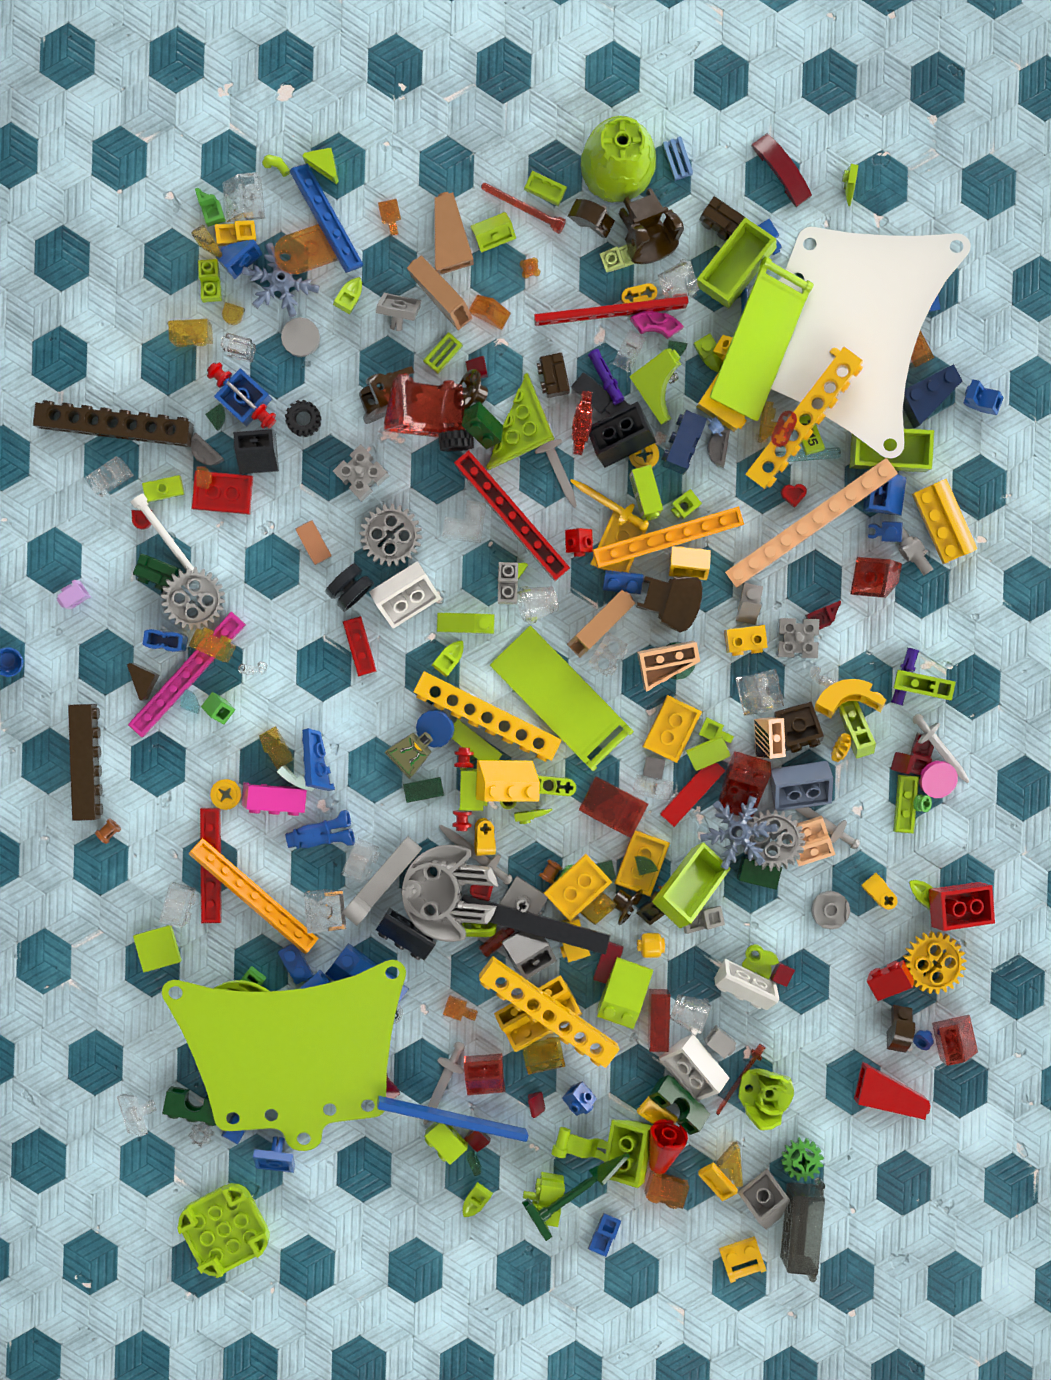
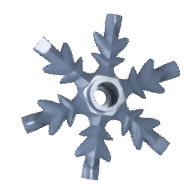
M273 243L266 244V249L269 255H264V257L271 262L267 265L273 267L272 273H267L265 268H263L262 272L256 265H254V270L243 267L242 274L252 276L251 281L261 279L260 283L265 280L270 282L269 287H262L265 291L255 293L259 297L252 305L257 309L264 301L266 305H269L270 296L274 298V292L280 291L282 295L279 300L283 299L281 308L287 307L289 317H294L297 314L293 305H298V303L291 298L295 295L289 293V288L295 287L297 292H299L300 288L306 295L309 294L308 290L314 293L319 292L320 286L310 284L311 279L301 281L302 277L297 280L292 278L293 273H300L298 269L307 267L303 263L310 256L305 251L298 259L294 255L292 264L288 262V269H282L280 265L283 260L279 261L281 252L275 253Z
M749 796L747 805L741 804L742 813L739 812L741 817L739 821L733 820L734 813L730 815L729 805H726L724 809L719 800L713 804L719 812L715 816L723 819L721 823H727L728 829L723 831L719 828V831L709 828L711 833L700 834L701 842L712 840L711 845L715 844L719 839L720 843L725 838L730 840V845L724 847L728 850L720 855V857H725L721 864V867L728 870L731 860L736 863L735 853L739 854L736 847L740 844L745 846L744 853L748 851L749 861L754 858L759 866L765 862L759 854L763 850L755 847L754 845L757 843L750 842L749 837L754 834L759 838L760 834L768 838L767 832H777L778 828L777 824L766 825V820L759 826H757V822L753 827L747 825V821L753 819L750 815L757 811V808H753L757 798ZM738 830L743 831L740 837L737 836Z

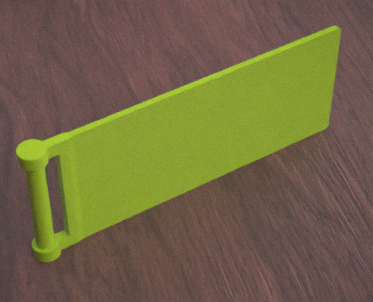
M767 256L762 259L757 278L711 391V399L754 421L759 420L803 306L814 286L809 280L805 281L776 265ZM767 269L802 288V293L766 274Z
M529 626L490 664L498 675L592 771L597 769L596 766L621 741L634 732L532 626ZM620 725L623 730L590 761L587 756Z

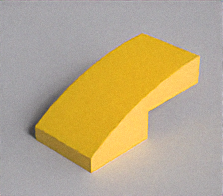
M254 220L234 221V224H215L214 226L217 246H227L231 243L253 239L256 241Z

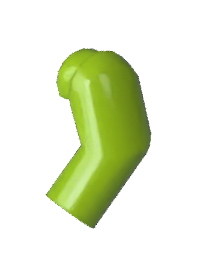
M270 154L264 156L262 165L266 169H270L273 166L277 167L283 177L290 174V169L281 157Z

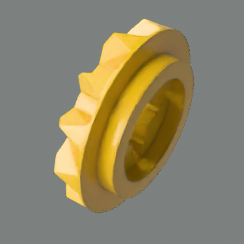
M655 443L644 448L645 453H652L646 457V462H644L642 457L637 456L641 454L642 450L629 456L632 465L636 468L648 465L654 467L659 460V449Z
M843 733L838 737L831 752V759L833 761L839 762L847 755L851 746L850 734Z
M229 779L217 781L210 792L213 804L223 810L234 808L239 804L242 796L241 788L235 781ZM231 788L229 792L231 798L227 797L222 800L224 794L221 790L227 791Z

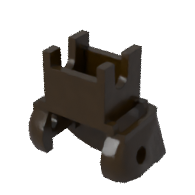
M651 188L647 189L646 197L631 202L629 197H626L623 203L628 213L624 207L620 208L618 213L628 229L625 241L631 261L635 264L653 263L672 254L678 247L679 239L684 231L681 218L672 209L669 210L666 206L662 207ZM664 213L665 216H666V218H665L664 222L662 223V222L660 221V218H661L662 214Z
M412 366L392 373L389 372L386 375L381 373L373 374L366 379V384L369 386L364 387L359 392L361 403L366 412L363 416L365 424H370L392 414L396 407L417 400L415 394L422 392L419 382L410 385L406 384L409 381L407 376L414 374ZM373 399L375 403L371 405L368 403V400Z
M645 576L644 582L650 585L644 604L637 602L636 608L659 614L660 624H664L679 633L688 630L700 609L703 590L701 580L698 577L674 576L673 579L665 582Z

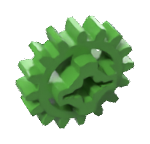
M799 1137L796 1143L790 1140L792 1145H785L787 1152L781 1153L784 1157L781 1159V1162L785 1165L783 1167L785 1172H788L791 1178L795 1175L797 1181L801 1177H803L804 1181H807L808 1176L814 1179L813 1173L820 1174L818 1167H823L822 1162H820V1160L824 1159L822 1154H820L822 1152L821 1149L816 1147L814 1141L810 1143L808 1138H805L804 1142H802Z

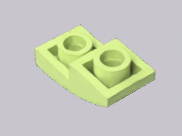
M627 244L600 253L606 272L635 264L631 261Z

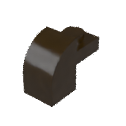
M576 199L568 214V217L580 227H590L602 238H607L615 222L606 213L607 210L604 207L586 199Z
M899 1005L891 1007V1026L886 1032L888 1050L906 1053L910 1048L915 1034L912 1008Z

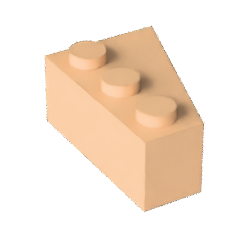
M694 640L637 652L643 686L646 692L700 662L697 642Z

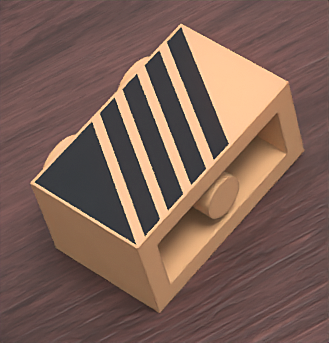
M768 717L754 719L756 757L768 759L786 757L784 718Z

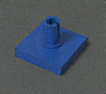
M274 1136L271 1151L254 1149L253 1159L257 1169L294 1173V1155L282 1153L285 1138L279 1137L278 1142V1136Z

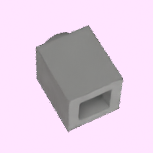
M717 1025L704 1039L706 1044L724 1059L727 1055L730 1056L736 1049L735 1040Z

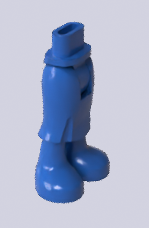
M342 810L338 817L333 820H324L320 823L304 825L293 829V832L286 833L285 837L288 848H311L322 844L331 845L333 842H343L347 846L355 845L354 832L351 828L336 833L331 832L332 829L351 826L349 811Z

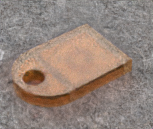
M319 224L285 235L275 245L274 258L277 265L283 271L290 274H300L337 261V257ZM286 253L290 256V260L283 261L280 255Z

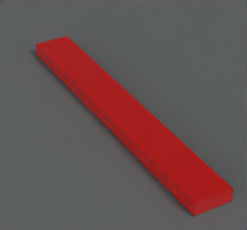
M688 296L540 313L534 314L535 326L635 315L643 311L660 312L686 309L689 301Z

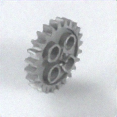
M384 504L382 511L376 507V514L370 511L371 518H364L368 522L367 525L361 524V527L365 529V531L359 532L360 535L365 536L364 539L360 540L361 543H366L363 550H370L367 556L375 555L373 561L376 562L380 559V565L387 561L389 567H391L392 562L399 566V560L406 564L405 558L408 557L412 560L413 558L410 553H418L415 546H421L417 539H422V536L417 533L422 531V529L415 527L419 524V521H412L415 515L411 514L408 516L409 509L402 512L401 505L398 506L397 510L394 504H391L390 509ZM390 517L397 519V523L393 527L387 525V520ZM402 523L404 524V527L394 533L395 538L393 540L391 538L387 539L389 531L393 533ZM375 530L382 531L380 539H373V532ZM403 531H407L410 534L407 541L400 540L399 536ZM387 539L381 547H378L379 543ZM389 544L395 545V551L392 554L385 552V548Z
M186 567V573L179 569V576L172 573L171 575L174 580H166L169 587L163 586L162 589L166 593L161 594V597L166 599L161 602L162 606H168L164 609V613L171 612L168 619L170 620L175 617V625L181 622V627L184 628L186 624H189L190 630H192L193 625H196L199 630L202 623L208 627V620L214 623L213 616L220 617L217 610L224 609L219 604L225 603V600L220 598L225 593L224 591H219L223 586L222 584L216 585L218 578L211 579V572L205 575V569H202L199 573L196 567H194L193 572H190L189 568ZM191 581H198L199 587L197 589L189 588ZM182 585L193 596H196L197 601L204 607L205 611H201L193 600L190 601L188 594L181 588ZM177 593H183L185 596L180 602L174 600V596ZM205 595L212 597V601L208 604L202 602V598ZM189 608H196L197 613L194 616L187 615Z
M767 810V815L765 816L762 812H759V818L753 816V822H747L749 827H753L756 822L757 826H759L765 820L767 821L766 825L777 824L779 827L777 832H767L768 838L759 834V836L764 838L762 842L756 841L754 834L749 837L750 842L757 843L754 845L755 847L761 849L765 847L763 852L759 853L765 860L762 864V869L764 870L766 866H769V870L772 871L773 866H776L777 870L780 871V866L782 865L785 869H788V862L795 865L794 858L800 859L799 853L804 852V848L801 846H805V841L802 840L805 838V833H800L802 826L796 827L798 820L792 822V815L786 818L784 811L781 815H778L777 810L774 811V814ZM784 839H789L792 841V843L784 844L782 841ZM773 850L776 851L777 854L775 856H770L767 852Z

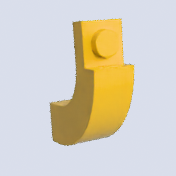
M846 679L826 688L816 701L814 710L832 718L841 704L848 701H858L881 712L887 699L878 692H872L873 684L859 679Z

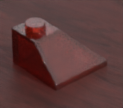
M857 557L850 595L886 598L899 583L902 563L891 559Z

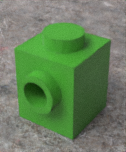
M214 692L209 695L201 706L211 718L223 725L236 710L226 699Z

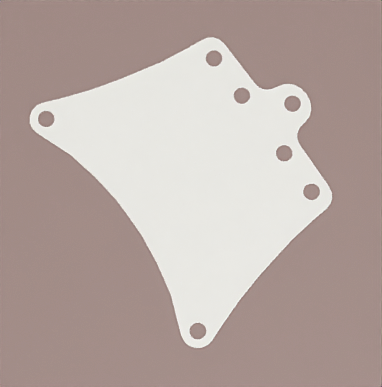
M818 227L804 228L798 235L786 270L792 274L801 273L804 276V280H809L814 286L803 306L771 389L801 403L834 360L835 356L830 353V350L837 348L841 351L843 347H846L863 360L861 365L863 369L857 377L852 376L849 380L851 384L844 393L840 392L836 397L838 399L837 403L832 409L828 407L824 414L827 418L869 445L885 458L899 456L904 449L902 410L905 383L913 349L932 303L945 281L968 255L971 247L969 239L958 233L924 236H889L848 233ZM805 239H815L816 247L813 250H806L803 246ZM955 240L961 241L963 243V250L959 253L952 252L950 250L951 242ZM783 277L779 279L780 282L802 293V288L794 285ZM844 367L837 370V375L840 377L848 374V370ZM832 383L824 387L827 393H832L836 389ZM816 399L812 403L814 409H820L823 406V401L820 399ZM892 438L897 442V447L894 451L885 450L883 444L886 439Z

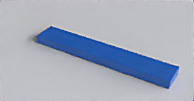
M308 163L291 168L290 174L345 273L361 268L364 265Z

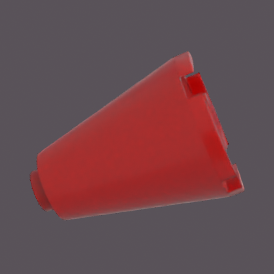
M661 1119L655 1121L654 1125L651 1126L649 1133V1167L653 1172L664 1174L686 1146L688 1135L681 1125L678 1127L672 1120Z

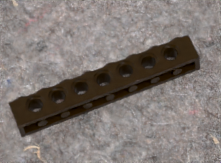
M43 400L42 403L35 402L33 426L39 429L191 447L194 424L185 417H177V420L161 414H158V417H151L149 413L139 412L138 415L131 414V411L119 410L118 413L112 412V409L100 407V410H94L92 406L81 405V408H78L70 403L54 405L55 402ZM60 412V417L54 420V414ZM79 414V420L73 423V416ZM98 416V423L92 425V419ZM117 419L118 424L111 428V421ZM136 421L137 427L134 430H130V424ZM155 423V431L149 432V426ZM175 426V432L168 435L169 427Z

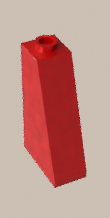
M862 1062L854 1100L858 1105L926 1120V1115L930 1113L931 1105L924 1095L869 1064Z

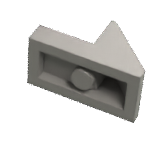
M743 583L736 621L755 625L762 607L760 604L763 591L762 586Z

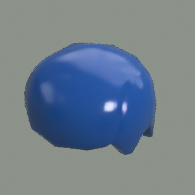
M10 647L0 649V675L5 677L17 675L23 667L21 654L16 649Z

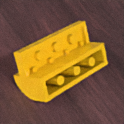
M947 479L912 494L942 564L977 550V546Z
M561 975L539 987V989L576 1015H582L574 995ZM532 999L527 1004L534 1006L537 1004V1001ZM512 1003L494 1013L501 1030L506 1034L515 1052L549 1034L544 1029L543 1024L539 1021L537 1023L529 1019L526 1012L523 1010L519 1012L512 1006ZM550 1010L545 1011L543 1013L545 1017H549L553 1014V1012ZM566 1021L561 1022V1023L559 1024V1027H561V1026L567 1024L568 1022H566Z

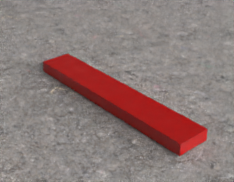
M200 808V840L203 838L221 854V809ZM201 865V923H221V882Z

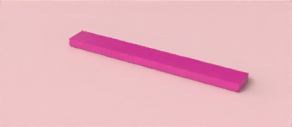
M230 612L130 721L128 726L143 738L246 624L233 612Z

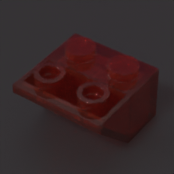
M970 1015L932 1023L939 1057L946 1066L966 1062L978 1053Z
M502 1053L464 1056L467 1095L506 1092Z

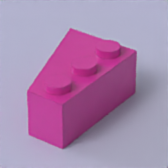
M243 782L241 805L249 810V813L259 814L261 810L268 811V814L280 815L281 811L287 812V815L299 816V813H305L307 790L299 787L267 786V784L250 785Z

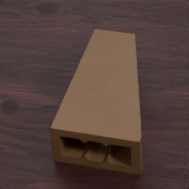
M443 192L438 197H435V268L440 275L474 265L473 256L453 192Z
M422 255L410 263L407 269L411 277L458 331L473 319L463 298Z
M621 590L567 645L580 658L635 604L633 597L628 592Z

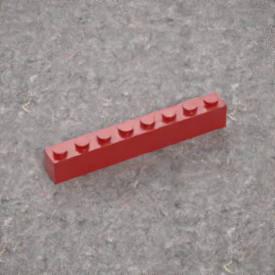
M469 450L454 462L455 467L554 581H557L570 569L568 564Z

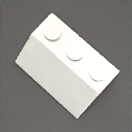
M418 561L369 591L376 606L393 629L441 599Z
M724 959L714 977L715 986L723 992L728 991L739 1000L749 1001L758 1009L768 1010L779 1001L776 983L727 959Z
M694 1034L680 1039L659 1057V1060L685 1090L689 1091L697 1101L720 1093L729 1080L728 1075Z

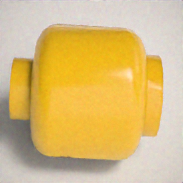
M643 933L641 940H637V951H641V955L644 958H659L662 953H665V939L661 938L659 933Z

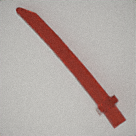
M759 1043L755 1050L752 1049L750 1051L753 1057L718 1107L717 1115L720 1114L739 1086L742 1075L750 1070L756 1059L761 1061V1054L766 1049L764 1045Z

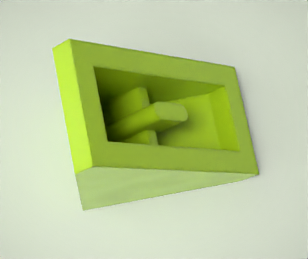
M331 148L305 152L302 155L306 164L308 163L310 167L337 185L339 180Z

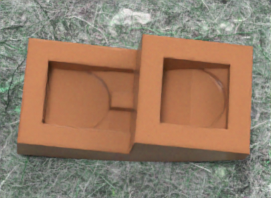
M313 520L295 528L314 565L332 556Z

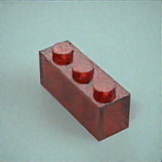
M649 989L648 1048L650 1052H669L670 992L668 989Z

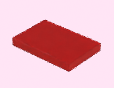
M195 471L192 509L250 515L253 476Z

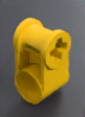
M480 818L474 825L475 855H495L494 825L488 819ZM484 824L488 826V828H485V832L480 829Z
M874 873L861 885L879 906L889 910L897 905L896 895L877 873ZM885 896L889 897V898H888V901H889L888 904L885 903V899H884Z

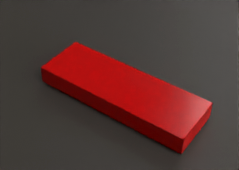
M362 616L342 621L358 677L377 672Z

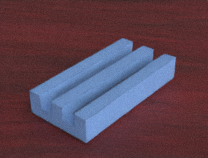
M677 137L675 140L671 139L669 142H663L662 146L674 181L693 175L682 137ZM676 144L679 146L687 172L684 171ZM670 146H672V149H673V152H674V155H675V158H676V161H677V164H678V167H679V170H680V173H681V174H679V175L677 174V171H676V168H675V165H674V162H673V159H672V156H671V153H670V150H669V147H670Z

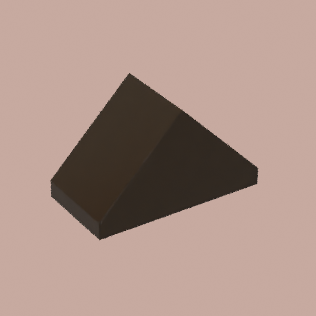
M136 663L127 664L139 701L149 699L160 675Z

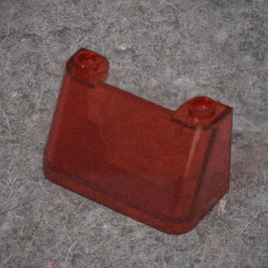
M398 374L392 383L384 419V431L428 437H439V433L453 430L465 431V428L462 426L464 415L463 385L455 384L453 380L443 381V384L438 386L413 382L412 377H409V374Z

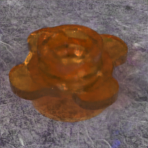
M533 257L532 259L520 261L523 278L528 279L529 276L537 277L540 275L541 271L538 269L537 258Z

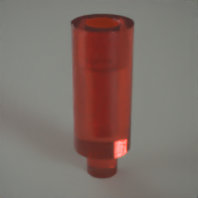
M502 928L480 945L479 949L488 958L503 946L501 941L510 937L515 932L514 929L507 928L505 930Z

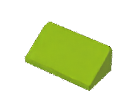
M722 736L686 750L696 771L731 756Z

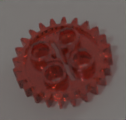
M582 391L580 404H577L573 417L572 453L582 456L584 445L588 442L589 432L591 431L593 407L591 406L592 392Z

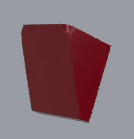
M484 356L465 361L467 372L476 369L479 371L481 378L488 377Z
M895 752L891 770L909 775L914 756Z
M779 962L776 964L770 979L787 987L795 969Z
M542 1092L528 1094L531 1117L536 1118L546 1109Z
M473 1130L464 1138L476 1152H479L491 1142V1138L486 1133Z

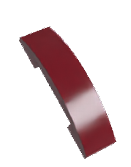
M768 133L751 145L762 161H766L785 187V193L795 207H798L812 196L806 181L792 159Z

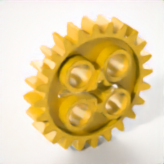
M930 931L929 936L923 932L922 939L916 936V943L909 942L912 948H905L909 955H903L908 960L905 964L914 978L913 985L915 987L919 986L921 991L926 989L929 994L932 993L933 989L936 994L940 993V989L946 993L947 986L954 989L952 983L959 984L960 982L957 977H964L960 971L966 970L962 963L967 962V960L961 958L965 952L958 951L962 946L955 944L956 940L954 938L950 939L948 934L943 936L939 931L936 936L932 931ZM936 945L937 950L934 953H930V948ZM951 957V963L945 966V960ZM924 960V965L918 968V962ZM933 960L937 962L936 965L932 963ZM935 972H939V977L936 980H932V975Z

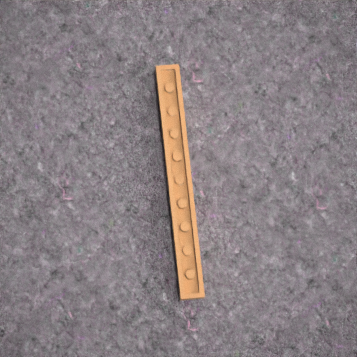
M885 458L725 573L735 587L738 588L898 475L897 471L889 460Z

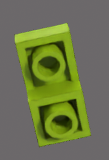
M198 260L202 302L222 301L218 260Z

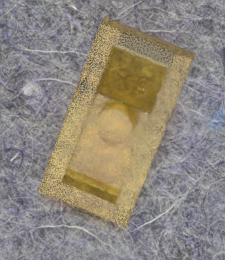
M765 402L761 414L758 443L765 441L784 425L781 422L771 421V419L774 420L776 408H773L774 402Z
M276 726L259 735L265 753L268 752L276 769L294 760Z
M602 892L580 913L596 925L614 910L617 904Z
M733 1142L717 1160L716 1164L718 1169H728L729 1179L733 1181L735 1187H743L740 1147L737 1142Z

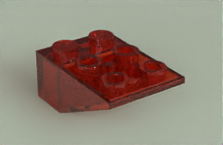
M734 751L718 799L724 809L726 805H729L730 814L734 813V815L740 816L739 812L742 813L741 804L747 805L749 796L757 798L753 808H757L771 776V762Z
M595 776L579 811L632 838L649 803Z

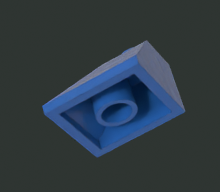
M253 239L231 243L227 247H222L218 251L216 259L236 279L242 273L243 267H249L263 253Z

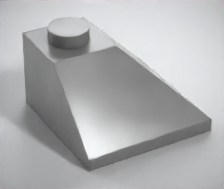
M768 1169L764 1170L738 1192L758 1223L766 1230L782 1217L790 1202V1199Z

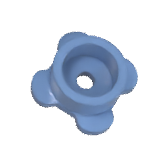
M708 417L710 422L708 425L709 429L714 435L718 433L722 437L721 432L725 429L717 417L712 420Z

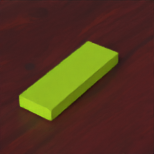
M459 719L455 721L452 739L460 746L470 748V751L474 752L473 756L478 760H499L503 755Z
M898 775L894 832L914 834L916 810L914 809L913 802L918 793V776Z

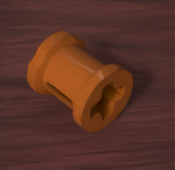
M108 819L107 823L100 830L95 831V835L105 844L110 842L109 839L116 832L121 831L120 826L112 819Z
M548 859V865L539 876L553 884L554 878L559 870L562 871L563 867Z

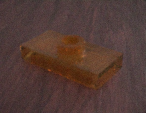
M921 330L911 356L915 368L934 358Z

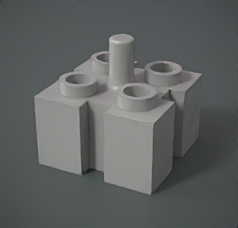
M360 444L350 454L352 460L348 463L343 460L333 472L345 485L349 482L352 484L349 489L362 502L373 492L370 487L374 483L379 486L389 477V474L377 461L374 464L371 463L373 457Z
M780 618L779 634H783L784 639L778 643V657L794 658V653H801V658H818L819 643L814 642V635H819V619H803V623L800 624L796 623L794 618Z

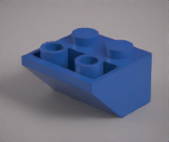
M898 474L869 494L864 499L863 511L902 516L907 478Z

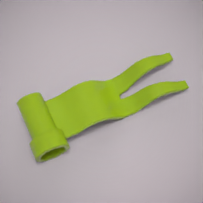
M566 1127L559 1128L556 1143L551 1151L553 1156L566 1158L568 1153L580 1158L595 1157L602 1161L605 1160L606 1154L598 1150L597 1147L607 1149V1141L599 1138H582L570 1134L571 1130Z

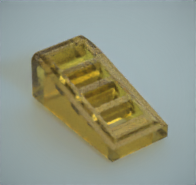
M202 224L191 232L201 248L218 258L222 257L221 250L205 225Z

